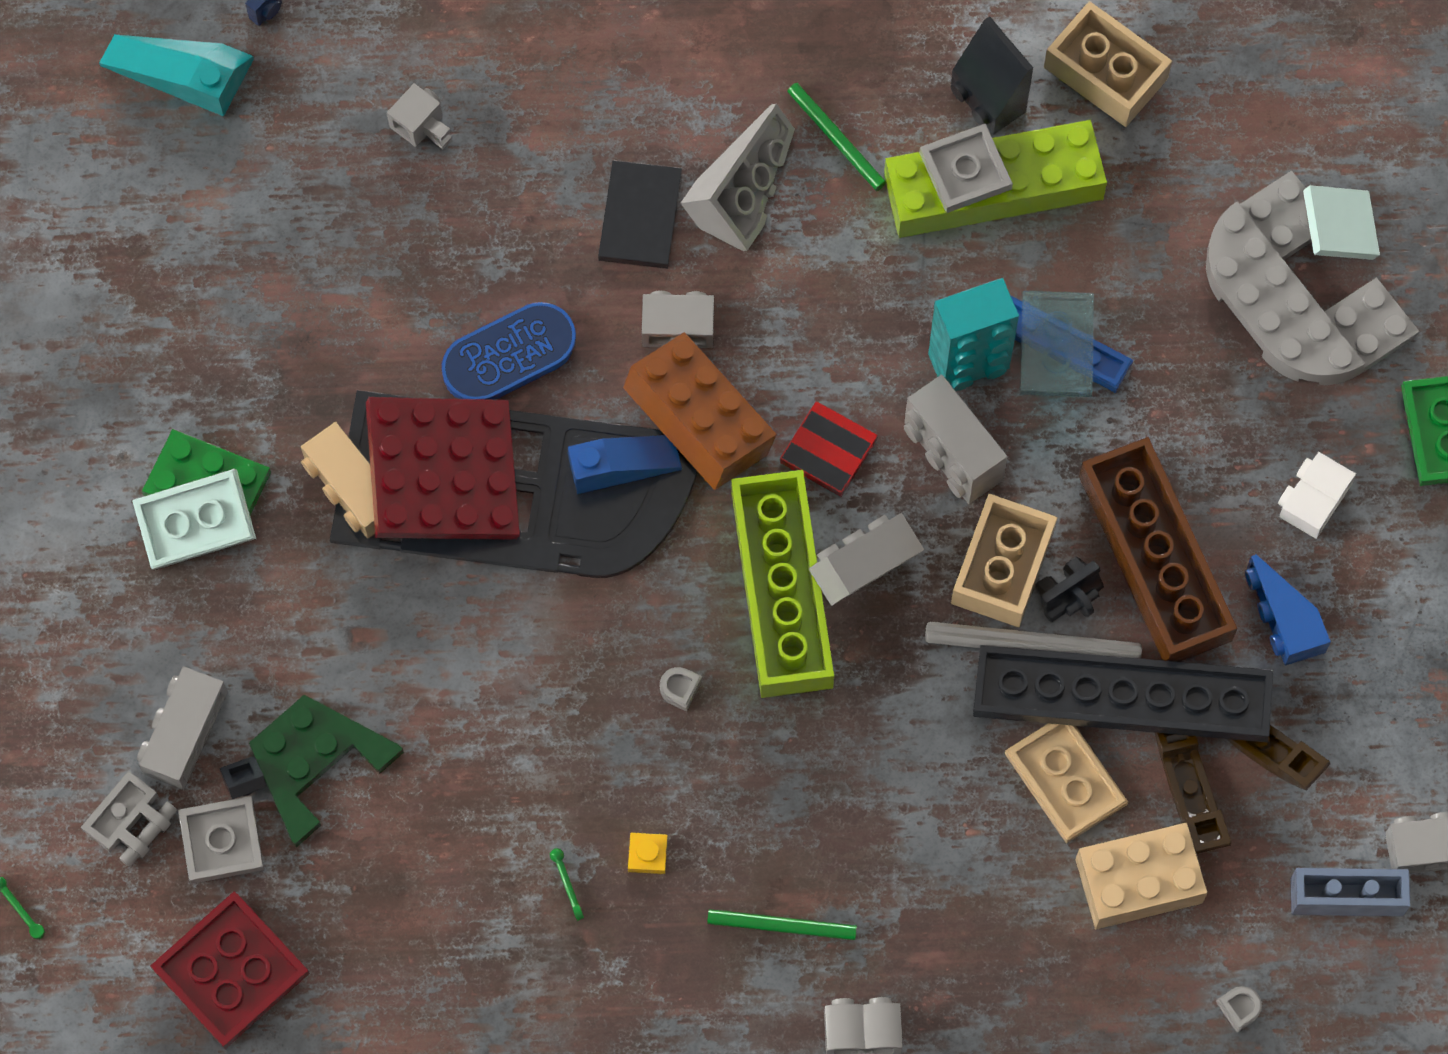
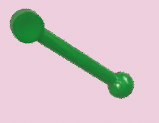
M554 848L550 852V859L556 862L575 918L579 921L584 919L563 862L564 852L559 848Z
M0 876V891L30 928L29 933L31 937L36 940L43 938L45 935L43 926L36 924L7 888L6 879Z

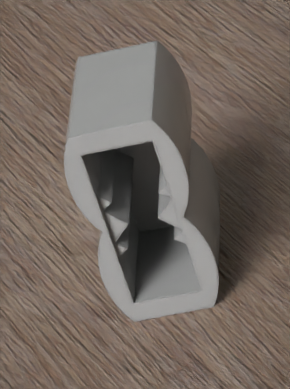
M877 997L870 999L869 1004L862 1005L854 1004L853 999L840 998L832 1000V1005L825 1006L826 1054H901L903 1046L900 1003H892V999L888 997Z

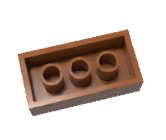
M685 332L633 364L629 370L623 386L624 390L714 490L768 455L777 434Z

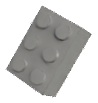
M942 374L907 398L904 430L914 443L920 442L927 451L925 456L931 466L937 471L941 469L947 476V484L956 497L960 498L962 496L970 504L1003 481L1008 456Z

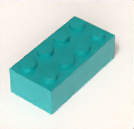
M1003 278L936 300L934 303L928 355L937 377L942 374L955 391L966 389L974 383L973 381L984 377L995 379L1005 374L1007 369H1010L1019 314Z

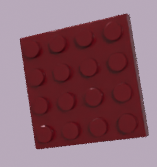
M369 397L367 399L366 413L375 538H518L520 531L509 400Z

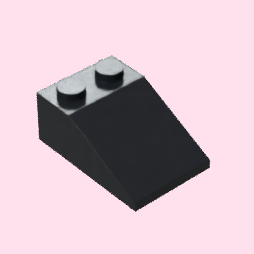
M989 16L982 22L953 68L950 87L955 97L960 102L965 101L972 109L975 121L979 125L986 124L989 131L994 135L1026 113L1033 66Z

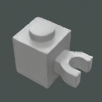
M413 83L387 112L389 127L415 147L426 135L442 149L452 140V137L448 135L451 132L450 128L440 122L443 118L441 100L428 88L423 90Z

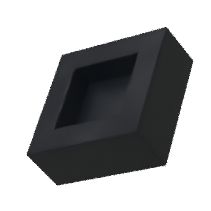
M255 756L219 768L232 799L250 795L257 790L267 787L264 775Z

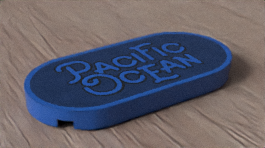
M538 302L528 304L461 337L447 349L443 357L442 375L447 389L458 399L496 400L558 369L569 360L575 346L576 332L573 321L560 307L550 303Z

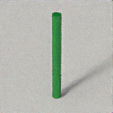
M794 83L787 91L874 190L879 191L886 184L882 176L798 83Z
M709 909L707 924L849 940H855L857 925Z

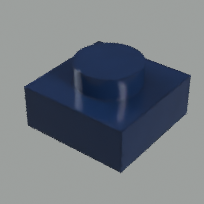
M248 0L245 5L249 19L260 26L266 19L270 20L278 13L282 0Z

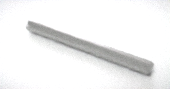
M928 622L925 633L926 642L974 648H980V645L1139 659L1142 656V646L1140 643L940 622Z

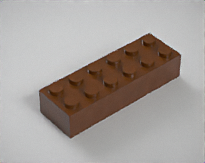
M1149 437L1083 461L1079 473L1080 481L1162 660L1181 662L1232 642L1237 626Z

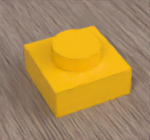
M630 833L628 872L665 874L667 835Z

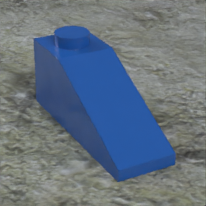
M666 435L603 438L568 446L569 463L577 494L682 470L677 448Z

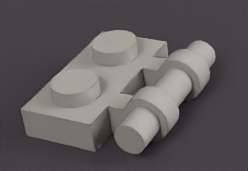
M128 771L81 826V829L110 853L120 842L126 845L128 848L119 859L125 865L131 867L139 857L143 859L150 850L148 846L160 831L164 833L171 825L169 821L178 810L167 801L158 812L153 809L151 805L158 797L157 792ZM143 816L149 823L135 837L129 831Z

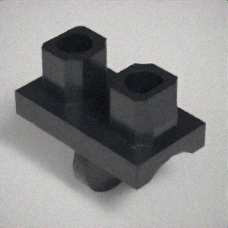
M1075 557L1063 567L1064 575L1066 576L1065 580L1058 584L1052 576H1046L1036 583L1037 594L1042 601L1045 616L1051 623L1065 613L1071 616L1080 611L1085 617H1089L1094 613L1091 602L1100 597L1098 591L1104 588L1099 575L1100 567L1094 561L1086 564L1079 557Z

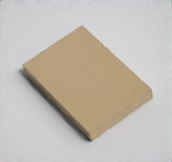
M1048 723L1005 750L1006 757L1066 844L1128 804L1127 799L1076 726Z

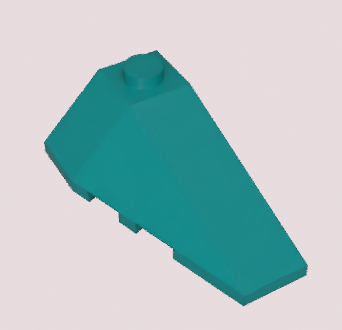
M114 34L99 65L224 117L254 57L222 43Z

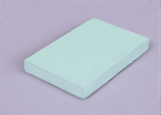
M236 469L132 500L150 566L153 570L256 539Z

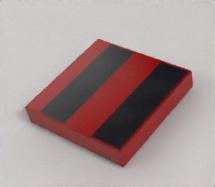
M816 401L780 457V463L794 471L803 470L804 477L842 497L877 441L878 435Z

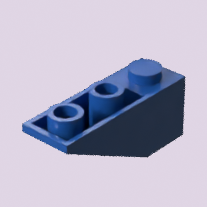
M1257 554L1251 556L1245 570V578L1250 590H1256L1260 602L1257 603L1258 612L1262 622L1269 623L1273 634L1270 636V642L1275 655L1281 656L1286 666L1326 653L1331 641L1318 609Z

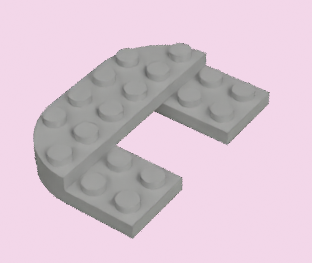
M1291 170L1240 204L1238 201L1235 202L1222 214L1213 229L1207 249V278L1219 302L1224 300L1263 350L1262 358L1273 369L1297 382L1299 379L1319 382V385L1338 384L1362 374L1415 339L1420 331L1377 277L1326 311H1323L1284 261L1312 242L1303 192L1306 188Z

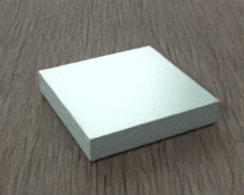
M1309 185L1303 190L1314 255L1374 260L1380 255L1369 191Z

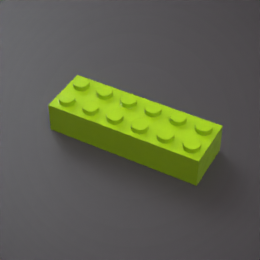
M1091 120L992 138L1013 183L1012 190L949 213L945 212L919 152L885 158L884 178L898 237L903 238L1103 200L1107 180Z
M803 470L731 479V494L761 698L833 689L834 671L822 591L809 571V568L817 563L804 472Z

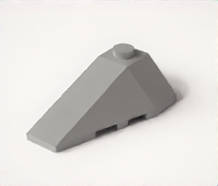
M777 103L771 104L695 181L681 201V205L699 229L742 251L749 249L765 225L767 215L764 213L768 197H774L777 187L773 184L778 167L784 165L795 130Z

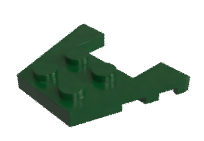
M306 695L298 699L249 742L292 843L296 848L321 826L320 821L297 797L353 748L363 756L378 774L382 773L404 753L403 748L399 744Z

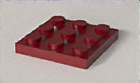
M235 891L150 965L151 969L224 1049L228 1048L310 974L308 969Z

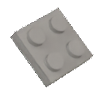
M986 124L920 147V156L946 213L1012 190L1013 183Z
M251 796L178 810L188 876L191 884L264 870L254 804Z

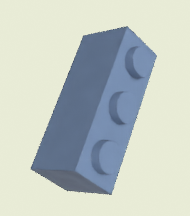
M1296 868L1290 878L1292 915L1404 916L1410 907L1409 869Z

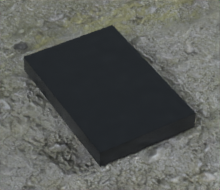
M612 161L598 254L599 261L668 269L682 168Z

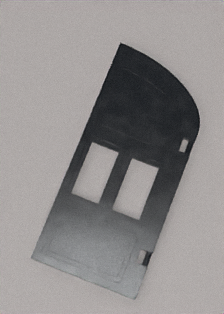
M357 390L348 438L369 464L367 399L369 397H414ZM509 410L511 430L543 434L537 472L514 469L516 491L534 494L527 532L520 531L517 539L402 538V542L375 538V534L367 538L361 530L354 532L343 516L347 512L338 503L335 507L330 543L379 550L380 548L396 550L402 553L537 571L569 573L590 578H608L630 571L646 560L661 545L680 517L692 491L698 471L677 449L682 470L577 494L569 463L568 446L603 438L659 436L665 434L658 429ZM560 556L581 559L580 566L559 563Z

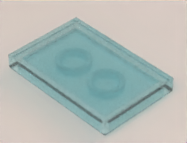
M1023 291L1020 395L1092 397L1094 293Z

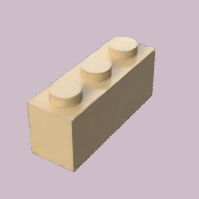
M335 421L301 446L304 456L301 463L313 479L318 476L326 485L322 490L334 506L340 503L347 513L343 516L354 532L361 530L369 538L375 534L370 464Z

